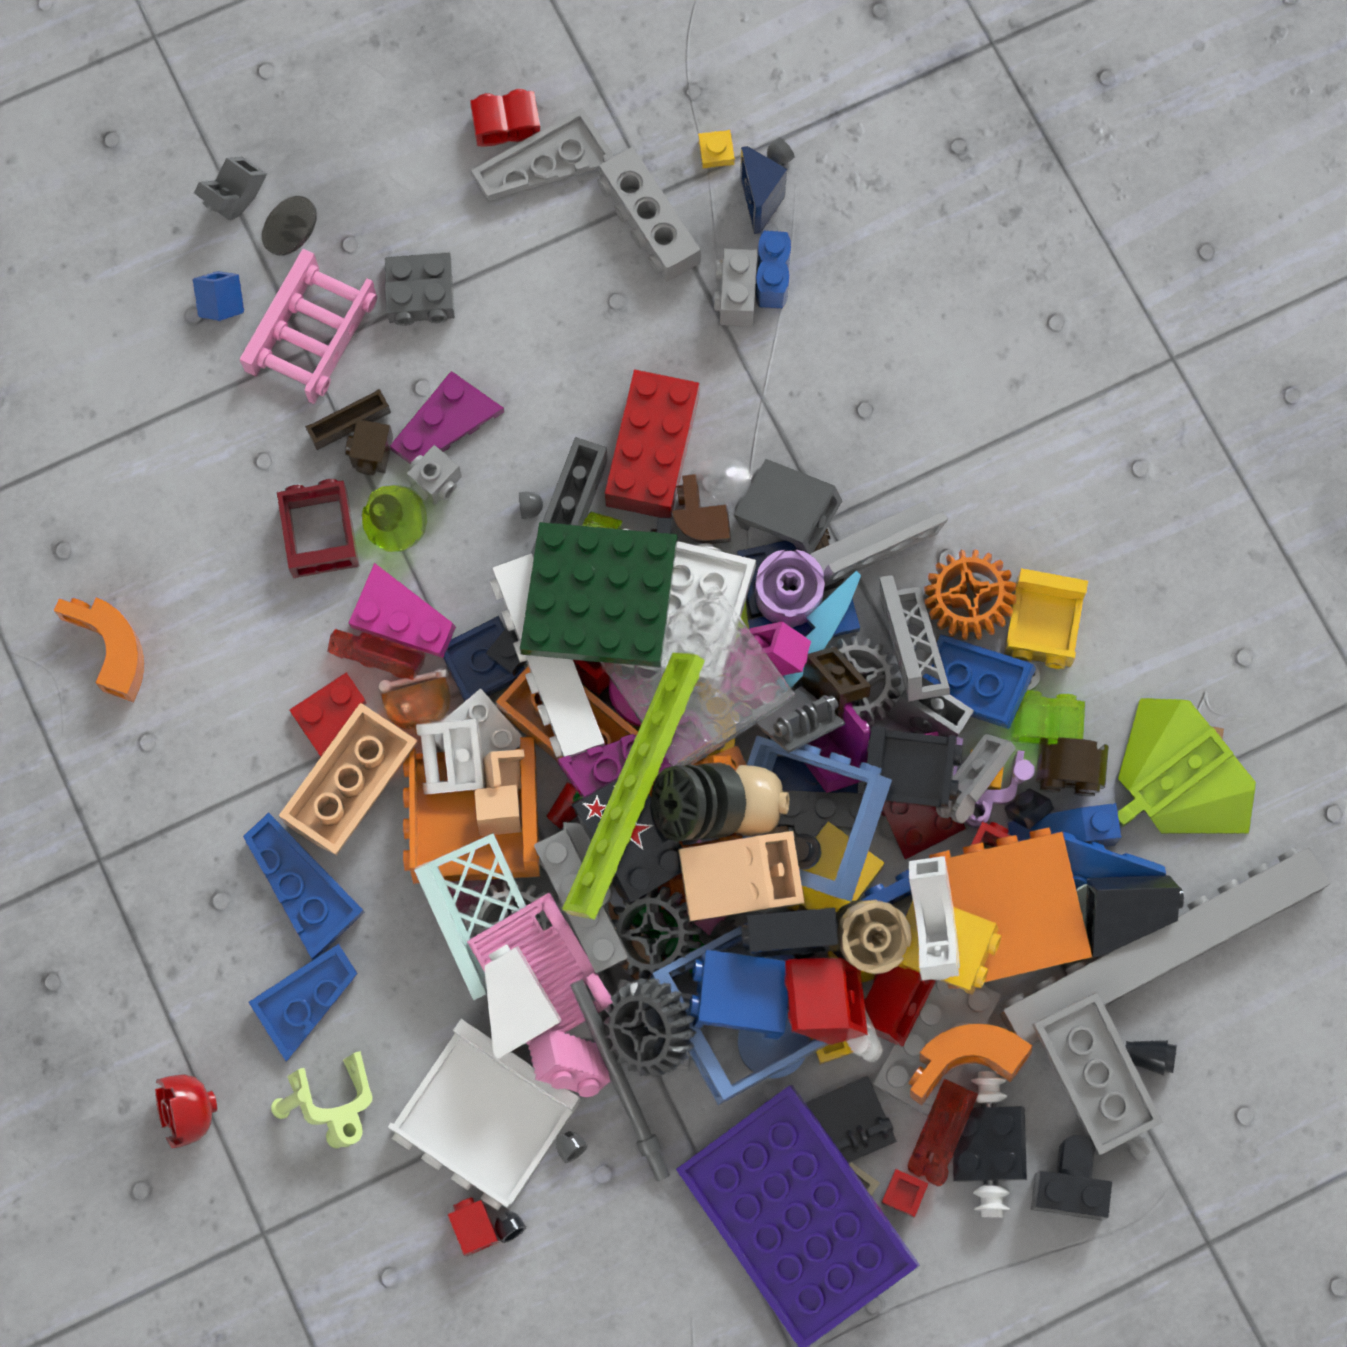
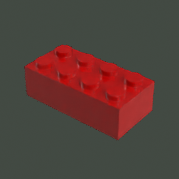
M634 369L605 490L606 507L659 518H672V511L674 510L677 497V485L680 483L699 401V382Z

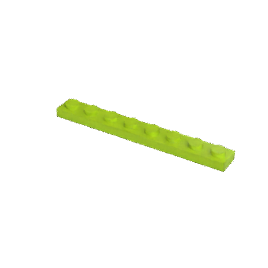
M672 652L562 910L572 916L595 920L598 911L602 907L603 899L612 878L616 874L618 864L631 839L632 831L645 806L647 796L658 775L659 768L672 742L681 716L685 712L693 688L699 679V674L705 660L697 654Z

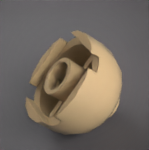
M739 765L736 772L739 774L745 788L746 810L742 824L735 833L742 836L764 835L771 832L778 825L781 814L788 813L789 793L783 792L780 779L770 770L757 766Z
M878 900L861 901L848 908L841 917L837 928L839 949L844 958L857 969L872 974L888 972L898 966L904 959L902 956L906 952L907 946L910 947L912 940L910 925L905 915L891 904Z

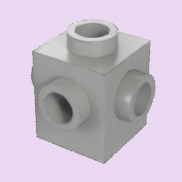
M435 445L424 456L419 455L410 464L409 472L407 473L411 485L409 487L410 491L419 500L424 502L428 499L433 505H436L441 499L446 500L456 489V483L462 477L459 465Z

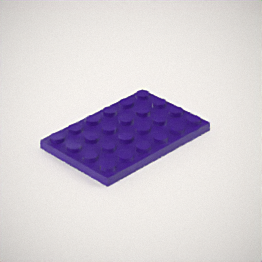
M793 1085L786 1087L676 1169L798 1347L810 1346L920 1266Z

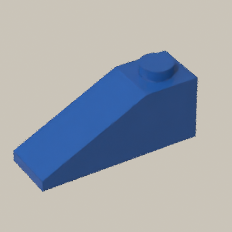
M1116 803L1080 807L1051 813L1030 829L1014 821L1007 823L1009 835H1017L1018 841L1030 839L1029 832L1049 827L1051 834L1066 832L1075 835L1076 840L1091 844L1093 841L1104 845V847L1115 846L1122 838Z

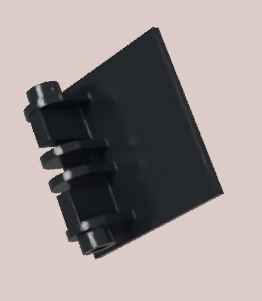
M868 1076L806 1102V1105L848 1163L897 1142L893 1133L892 1123L889 1117H886Z

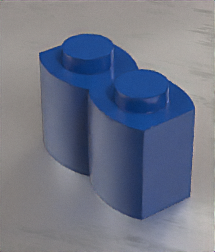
M763 231L760 236L756 278V301L760 308L783 309L786 304L791 254V240L787 232Z

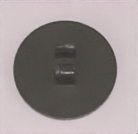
M292 196L280 202L270 212L262 229L264 247L270 253L277 256L288 255L298 250L309 239L317 221L315 205L304 196Z

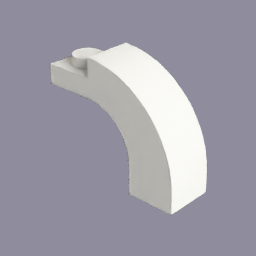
M945 856L909 861V881L918 929L922 980H944L951 976H958V968H960L959 948Z

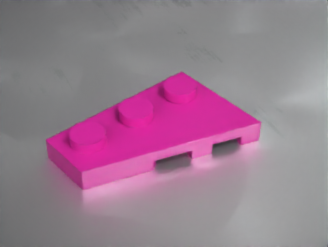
M375 563L348 622L351 628L441 658L444 657L456 629L450 620Z

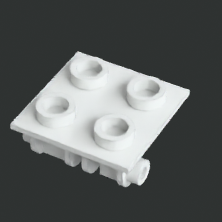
M479 689L441 721L478 718L483 758L490 752L515 750L520 746L521 734L482 689ZM443 733L434 734L436 746L441 752H445Z

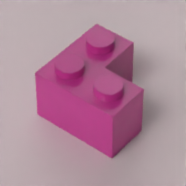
M784 622L736 631L722 681L717 692L745 711L755 710L770 703L774 698L779 676L803 671V667L807 662L811 641Z

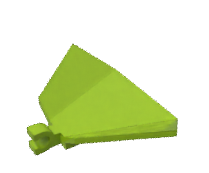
M1140 698L1118 780L1133 796L1134 800L1118 811L1119 823L1124 827L1145 811L1161 834H1249L1256 781L1235 757L1224 740L1209 725L1190 700Z

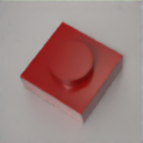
M895 1169L881 1203L914 1218L929 1183Z

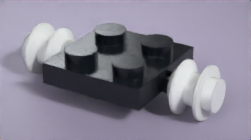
M995 1071L978 1072V1078L971 1079L972 1083L978 1085V1093L972 1095L971 1098L982 1104L981 1108L952 1109L953 1180L955 1182L983 1181V1185L988 1186H980L973 1192V1194L981 1197V1205L974 1208V1211H981V1218H1003V1211L1010 1210L1009 1207L1003 1205V1197L1010 1194V1192L1003 1186L995 1185H999V1181L1027 1180L1025 1107H997L996 1104L1001 1103L1007 1098V1095L1000 1092V1085L1007 1082V1080L999 1078V1074Z

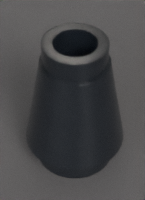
M1168 1040L1126 1041L1125 1047L1135 1066L1164 1075V1072H1174L1177 1045L1168 1044Z

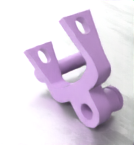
M957 737V745H962L964 738ZM1018 750L1015 753L1009 787L1003 790L986 789L979 800L975 802V807L982 811V816L975 818L973 814L969 816L965 822L968 826L978 828L982 822L986 823L991 815L992 805L1011 802L1016 796L1017 786L1033 776V764L1028 760H1023L1025 751ZM954 766L953 776L956 774L958 766Z

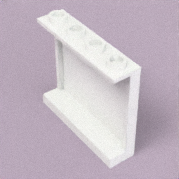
M461 1019L453 1030L455 1034L395 1123H390L388 1128L395 1132L391 1139L407 1150H410L414 1145L423 1151L424 1155L421 1159L438 1171L443 1165L454 1172L450 1179L466 1190H469L472 1185L483 1192L480 1199L497 1211L501 1205L510 1209L581 1100L580 1097L568 1089H555L551 1084L536 1080L535 1068L512 1052L496 1059L493 1054L492 1039Z

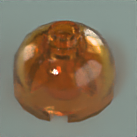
M446 677L381 694L382 705L387 718L401 729L414 728L416 735V725L438 722L446 716L451 704L450 688Z

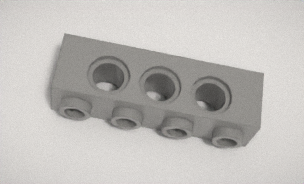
M633 147L599 165L600 178L597 179L601 191L606 197L610 195L616 203L614 209L623 223L626 221L633 229L631 235L639 248L644 247L650 255L648 257L649 264L656 274L661 273L668 282L700 264L701 249ZM627 187H634L637 189V191L634 193H626L623 191V189ZM645 212H649L655 215L651 219H643L640 217V215ZM661 238H667L672 242L668 245H660L656 241Z

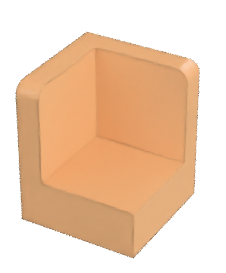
M523 749L490 752L483 758L486 788L493 789L501 786L517 785V791L521 790L519 761L525 757Z
M517 785L475 790L476 815L480 836H488L492 833L498 835L522 832Z

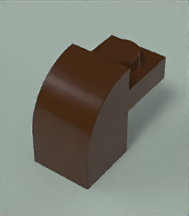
M696 474L683 475V485H677L679 505H685V509L672 511L674 520L681 532L690 540L700 544L732 542L727 505L701 507Z

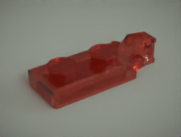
M334 629L330 635L327 652L341 659H351L360 662L365 667L377 668L392 673L398 678L414 680L424 665L426 656L424 652L362 632L360 636H356L338 629Z

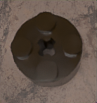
M1058 737L1057 744H1048L1049 738L1039 739L1035 782L1040 783V791L1060 793L1061 789L1074 788L1075 795L1091 797L1095 796V793H1100V789L1105 788L1109 745L1104 744L1097 749V742L1092 740Z

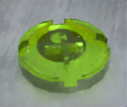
M400 484L382 486L373 491L367 498L369 500L366 506L363 507L361 514L363 529L368 539L374 545H378L387 552L406 551L417 545L423 537L427 526L426 508L420 496L411 488Z

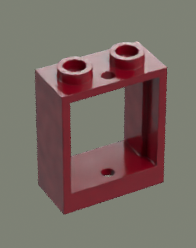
M325 479L318 482V485L308 487L291 485L286 487L285 491L277 492L288 568L293 578L360 567L348 492L344 480ZM339 501L346 545L298 554L291 509Z

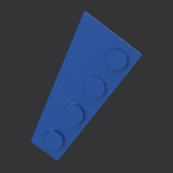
M269 812L243 836L312 960L322 954L365 913Z

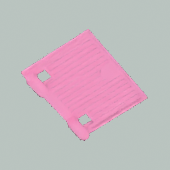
M550 892L467 941L484 972V966L492 961L489 954L506 944L510 950L519 946L561 1018L560 1023L551 1027L554 1031L559 1030V1032L566 1033L586 1021L570 987V984L577 980L583 979L585 985L589 987L596 999L593 1003L598 1013L605 1010L612 1003V996L603 985L599 974L595 973L586 952L566 918L563 917ZM544 911L552 925L545 931L535 915ZM543 1033L526 1042L528 1047Z

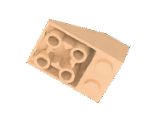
M793 831L679 849L689 921L790 907L804 903Z

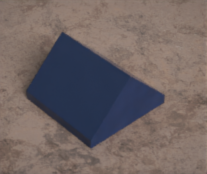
M749 146L741 147L740 179L755 235L762 232L785 198L787 169Z

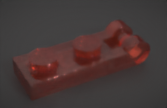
M944 1078L909 1159L908 1171L918 1177L925 1176L929 1183L937 1187L942 1186L946 1182L949 1175L947 1167L978 1097V1093ZM932 1152L934 1153V1156L930 1163L929 1157Z

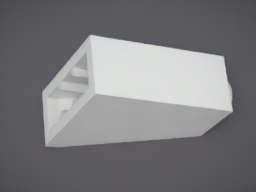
M507 944L489 954L492 961L484 966L493 1054L496 1059L513 1051L561 1021L559 1014L519 946L510 950Z

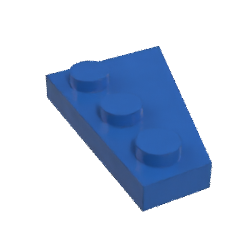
M1063 832L1076 889L1087 884V878L1166 876L1164 865L1128 853L1121 855L1106 850L1102 844L1093 841L1091 844L1076 840L1075 835Z
M339 944L248 1002L286 1062L358 974Z

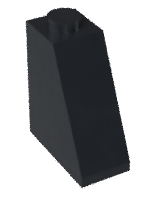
M1170 875L1087 878L1085 929L1092 956L1101 957L1177 922L1179 909L1183 908L1184 905L1182 888L1179 887Z

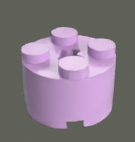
M781 550L772 553L762 562L756 576L755 600L758 609L764 617L773 623L784 622L791 628L806 623V617L822 603L825 588L823 570L817 560L804 551ZM784 585L788 588L793 585L796 587L795 591H785L783 588Z

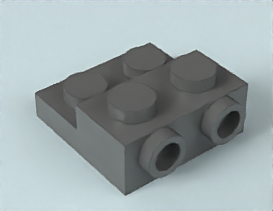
M450 252L385 257L386 309L389 323L406 326L413 324L415 321L428 320L432 323H442L447 321V319L455 318Z

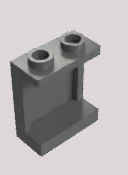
M765 459L761 468L754 472L751 485L746 494L737 501L733 515L742 529L748 531L750 527H754L791 542L796 546L797 550L804 551L810 555L816 549L841 505L842 499L835 485Z

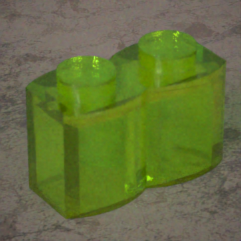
M1027 690L1012 722L1011 741L1039 744V739L1049 738L1048 744H1057L1058 737L1083 739L1085 701L1077 700V696L1073 694H1058L1056 698L1043 697L1042 692Z

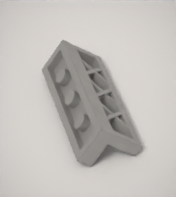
M925 501L810 555L820 564L826 587L852 575L856 570L858 572L937 535L948 521V518L944 511L932 515Z
M893 575L879 577L880 601L908 701L949 695L950 687L920 587L897 590ZM915 599L916 605L910 612L902 609V601ZM910 623L923 628L918 637L909 633L908 626ZM918 648L931 654L925 663L916 658L915 651ZM926 673L938 679L939 684L922 687V677Z

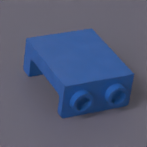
M706 950L700 960H695L693 966L692 981L698 982L696 995H691L688 1015L695 1017L693 1027L701 1028L703 1025L760 1032L764 1033V1038L778 1040L785 1033L788 990L784 981L786 975L785 961Z

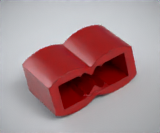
M514 89L503 96L485 93L470 100L477 146L489 147L507 142H522L540 131L534 91Z

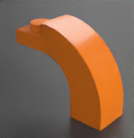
M59 598L54 612L62 621L96 632L105 641V661L95 683L105 693L134 702L143 680L144 655L139 638L128 621L115 607L100 598H95L92 607L88 603L76 598H71L70 602Z
M966 1024L951 1028L933 1038L919 1052L920 1061L927 1067L924 1069L920 1066L908 1083L912 1086L910 1098L922 1106L947 1072L956 1066L967 1063L987 1066L1011 1083L1031 1056L1033 1046L1013 1032L993 1025Z

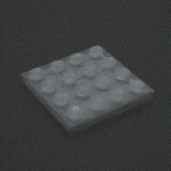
M717 584L668 615L661 668L600 662L642 723L672 652L697 654L705 660L699 674V679L687 702L685 712L681 716L672 742L665 754V758L671 766L695 764L795 699L792 689Z

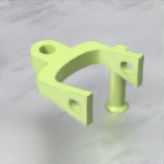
M361 1051L343 1059L357 1091V1095L352 1102L335 1108L323 1109L316 1107L312 1101L305 1068H301L287 1076L294 1093L284 1099L277 1098L272 1102L271 1111L276 1118L285 1119L289 1116L291 1110L300 1106L307 1123L312 1125L327 1124L326 1141L332 1148L349 1147L358 1142L363 1133L358 1113L366 1109L372 1102V1094L368 1085Z

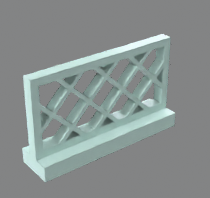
M494 833L435 860L426 862L414 870L473 1000L486 995L487 987L485 972L467 941L471 939L470 935L475 923L487 928L494 926L491 923L477 919L483 900L504 907L498 923L504 919L507 908L517 912L526 907V903ZM489 843L496 856L491 870L471 863L475 850ZM470 852V855H469V858H468L467 861L458 858V857H460V856H462V855H464V854ZM451 860L465 865L459 884L445 880L438 866ZM497 863H499L503 874L495 872ZM469 867L489 874L482 893L462 886ZM492 876L507 881L510 892L506 902L486 895ZM448 886L456 889L454 897H452ZM460 891L480 898L473 917L458 911L455 903ZM512 895L514 896L518 907L509 904ZM463 919L471 921L468 930L463 922Z

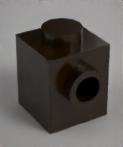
M357 419L354 436H348L345 448V455L349 456L353 468H356V471L366 475L386 472L391 450L390 445L394 437L391 426Z

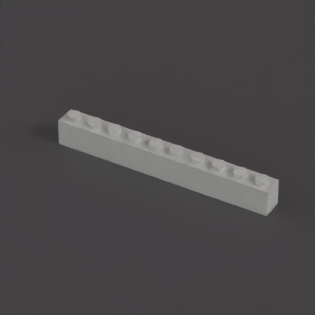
M1294 847L1277 857L1280 863L1270 868L1264 863L1247 873L1250 879L1240 884L1234 879L1217 889L1220 895L1210 900L1204 895L1189 903L1187 906L1190 911L1178 916L1177 922L1098 957V960L1088 965L1084 960L1066 969L1068 976L1058 981L1052 976L1035 986L1038 992L1026 998L1023 993L1004 1002L1007 1008L999 1015L1008 1031L1013 1032L1033 1046L1040 1042L1032 1026L1033 1023L1094 992H1098L1104 1006H1107L1315 895L1331 883L1309 847L1300 852Z

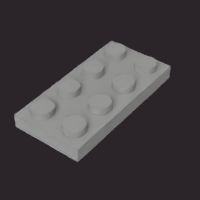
M936 980L904 1046L901 1047L894 1044L872 1086L929 1118L936 1120L965 1064L956 1066L947 1072L921 1106L910 1098L912 1086L908 1084L920 1066L924 1069L927 1067L920 1061L919 1052L933 1038L951 1028L966 1024H987L1002 994L983 985L981 989L976 987L973 995L961 988L949 989L947 983Z
M1094 992L1032 1024L1089 1140L1094 1145L1097 1155H1101L1163 1123L1098 992Z

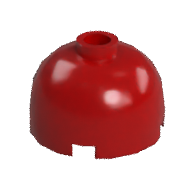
M182 1074L156 1079V1083L161 1086V1088L155 1089L158 1115L162 1128L168 1127L172 1133V1136L166 1137L170 1147L178 1148L200 1140L207 1134L211 1126L212 1113L217 1112V1101L214 1092H207L203 1083L194 1076Z

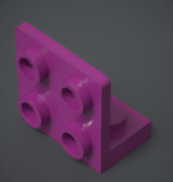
M851 702L845 703L843 721H845V725L807 744L821 749L820 756L829 758L831 752L850 758V765L860 768L861 762L867 763V750L871 730L868 723L859 717L853 709ZM805 763L826 793L862 782Z

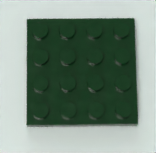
M539 522L520 644L521 655L661 668L678 542L677 534Z

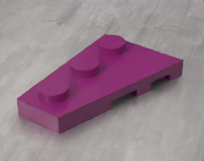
M450 371L391 443L390 449L411 464L419 455L424 456L434 445L442 452L451 448V444L463 436L471 435L480 429L479 426L503 414L504 408L453 371Z

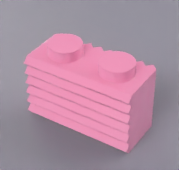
M550 1028L529 1046L528 1050H531L530 1056H533L531 1062H534V1074H537L535 1079L551 1084L555 1089L565 1088L578 1092L582 1097H593L610 1082L609 1072L595 1042L591 1043V1040L586 1041V1039H580V1037L575 1038V1035L570 1036L569 1033L564 1034V1032L554 1031L553 1028Z

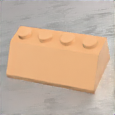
M360 703L279 814V817L286 826L313 844L337 855L418 741Z

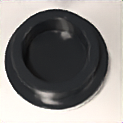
M806 833L794 836L799 869L806 870L812 868L821 858V847L818 840Z

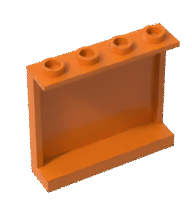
M520 737V748L515 750L523 749L525 755L519 761L521 790L518 791L522 832L498 834L495 837L514 878L540 877L539 855L534 847V844L539 842L536 749L534 737ZM414 747L409 757L403 762L404 778H409V787L403 788L404 808H409V818L403 819L404 839H409L410 850H403L404 871H410L413 884H417L420 882L414 871L416 867L485 836H480L475 790L424 794L423 783H426L423 753L416 754ZM437 752L440 781H448L445 752ZM490 843L475 850L471 863L491 870L496 856ZM469 852V853H466V854H464V855H462V856H460V857H458V858L467 861L468 858H469L470 852ZM451 860L438 867L443 878L453 882L460 881L465 865ZM497 863L495 872L503 874L499 863ZM469 867L464 881L487 880L489 874Z
M1049 827L1029 832L1030 839L1018 841L1017 835L996 839L997 846L984 849L983 843L962 847L964 854L951 857L949 850L929 855V858L945 856L953 907L996 923L998 926L997 934L1002 935L995 955L989 954L984 965L985 968L989 969L985 982L1092 957L1063 832L1051 834ZM948 984L949 989H959L956 986Z

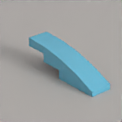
M857 570L806 617L807 623L813 628L806 636L811 641L808 653L823 650L831 640L850 605L861 575ZM803 671L784 675L777 682L775 688L782 696L785 695L803 676Z

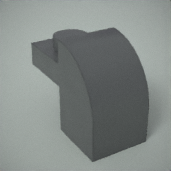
M243 157L226 158L216 180L199 182L194 194L203 200L202 203L205 207L218 212L228 220H233L241 215L254 200L267 173Z

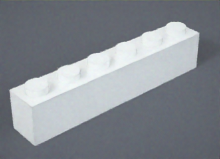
M531 553L493 567L495 579L490 580V585L496 600L503 598L507 610L501 613L507 630H515L519 641L513 643L518 659L520 663L527 661L530 673L525 674L531 693L538 692L543 704L537 706L542 722L544 726L551 724L555 736L550 737L549 740L556 758L569 755L572 757L586 752V749L598 745L602 747L605 743L573 660L521 655L520 644L534 559Z

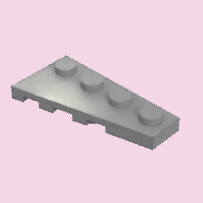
M580 108L472 169L471 175L487 200L491 201L599 169V165L613 158L614 154L583 108Z

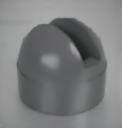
M781 137L775 139L767 150V158L781 166L795 158L791 147Z
M531 491L519 492L521 518H533L539 515L543 508V501L540 495Z
M572 1131L566 1132L565 1135H560L556 1141V1150L564 1163L575 1160L588 1147L583 1138Z

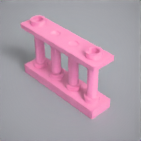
M302 249L239 359L244 371L256 377L261 368H271L305 384L304 391L308 402L315 404L319 395L324 396L331 382L329 377L365 313H370L376 304L377 295L373 281L367 278L359 291L319 272L315 254ZM315 284L352 301L353 304L345 318L304 300L303 294L308 285L312 286ZM299 311L337 329L329 346L289 328L287 322L292 313ZM284 339L322 357L314 373L312 374L272 355L271 350L276 341Z

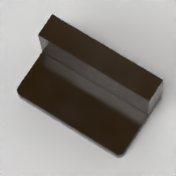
M836 646L807 654L802 687L817 699L823 695L828 697L834 696L838 702L835 714L842 720L845 703L870 696L871 685Z

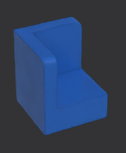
M216 271L192 279L197 312L200 318L220 321L244 312L239 274Z

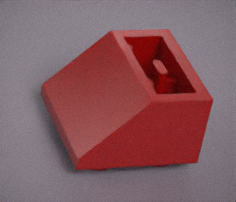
M842 958L790 959L785 961L786 975L784 981L788 990L790 1006L788 1019L793 1032L830 1045L868 1035L861 970Z

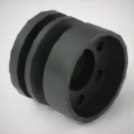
M724 763L667 767L657 776L652 788L651 806L653 818L661 833L666 838L675 842L732 836L740 828L745 817L746 795L744 785L739 774L731 766Z

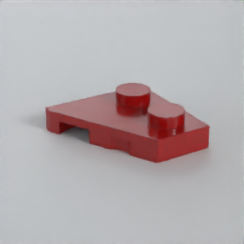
M346 672L289 709V711L319 756L322 757L359 704L366 705L367 702Z

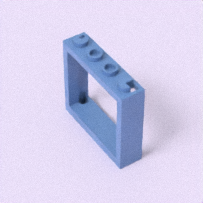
M756 736L747 763L748 766L766 768L772 772L777 755L779 754L868 783L835 881L799 869L801 885L840 899L852 901L892 780L880 775L882 768L861 762L860 768L850 765L851 759L831 752L830 757L826 758L820 756L821 749L808 744L788 753L772 738L770 740Z
M741 926L685 955V957L655 971L649 979H659L660 984L671 983V992H679L672 977L676 978L693 969L695 960H700L706 950L725 952L741 943ZM793 955L767 957L768 959L782 961L795 959ZM680 967L686 968L685 972H679L677 969ZM681 996L680 1002L685 1003L684 999ZM693 1022L689 1023L690 1028L697 1032L694 1037L689 1038L694 1044L689 1054L718 1106L829 1045L813 1039L731 1085L700 1028H694Z

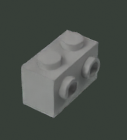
M724 248V260H717L716 280H722V291L715 290L714 310L721 311L720 325L753 327L757 250Z

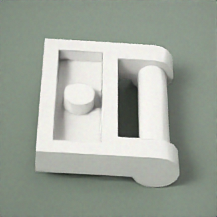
M478 718L416 725L417 735H421L426 777V783H423L424 794L486 788ZM443 733L448 781H440L434 734Z

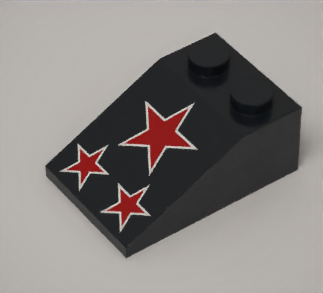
M619 777L571 804L590 842ZM650 794L647 796L645 806L638 817L631 834V839L624 850L616 874L611 881L618 895L629 902L637 900L682 873L679 849L683 848L679 841L675 842L666 838L658 829L652 814Z

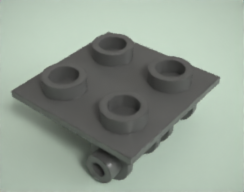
M803 687L746 714L748 719L788 753L845 725V721L835 714L838 702L834 696L828 697L823 695L817 699Z

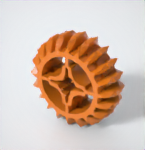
M961 549L958 560H955L950 554L946 556L947 566L937 562L935 567L938 574L930 573L928 575V581L931 585L925 586L924 592L930 596L925 599V606L933 608L929 612V617L931 620L939 619L937 627L940 630L949 626L948 632L951 637H954L958 630L962 632V639L965 641L969 638V632H975L976 639L980 640L982 638L981 630L986 629L988 634L993 635L995 633L994 623L1000 627L1006 625L1003 616H1012L1013 609L1009 605L1015 604L1017 601L1016 595L1012 594L1016 590V583L1009 581L1012 577L1010 570L1001 571L1003 568V561L1001 559L991 564L992 554L989 552L984 555L983 559H980L978 550H973L972 557H966L965 551ZM972 573L982 574L993 581V583L990 584L989 581L980 582L973 577ZM961 575L962 580L960 584L950 588L949 592L943 593L947 584L953 578ZM967 583L970 584V589L975 595V598H973L974 607L971 606L970 599H968L965 593L967 591ZM998 596L994 606L986 613L980 615L979 609L981 605L991 601L992 597ZM946 606L965 609L969 617L959 616L950 611Z

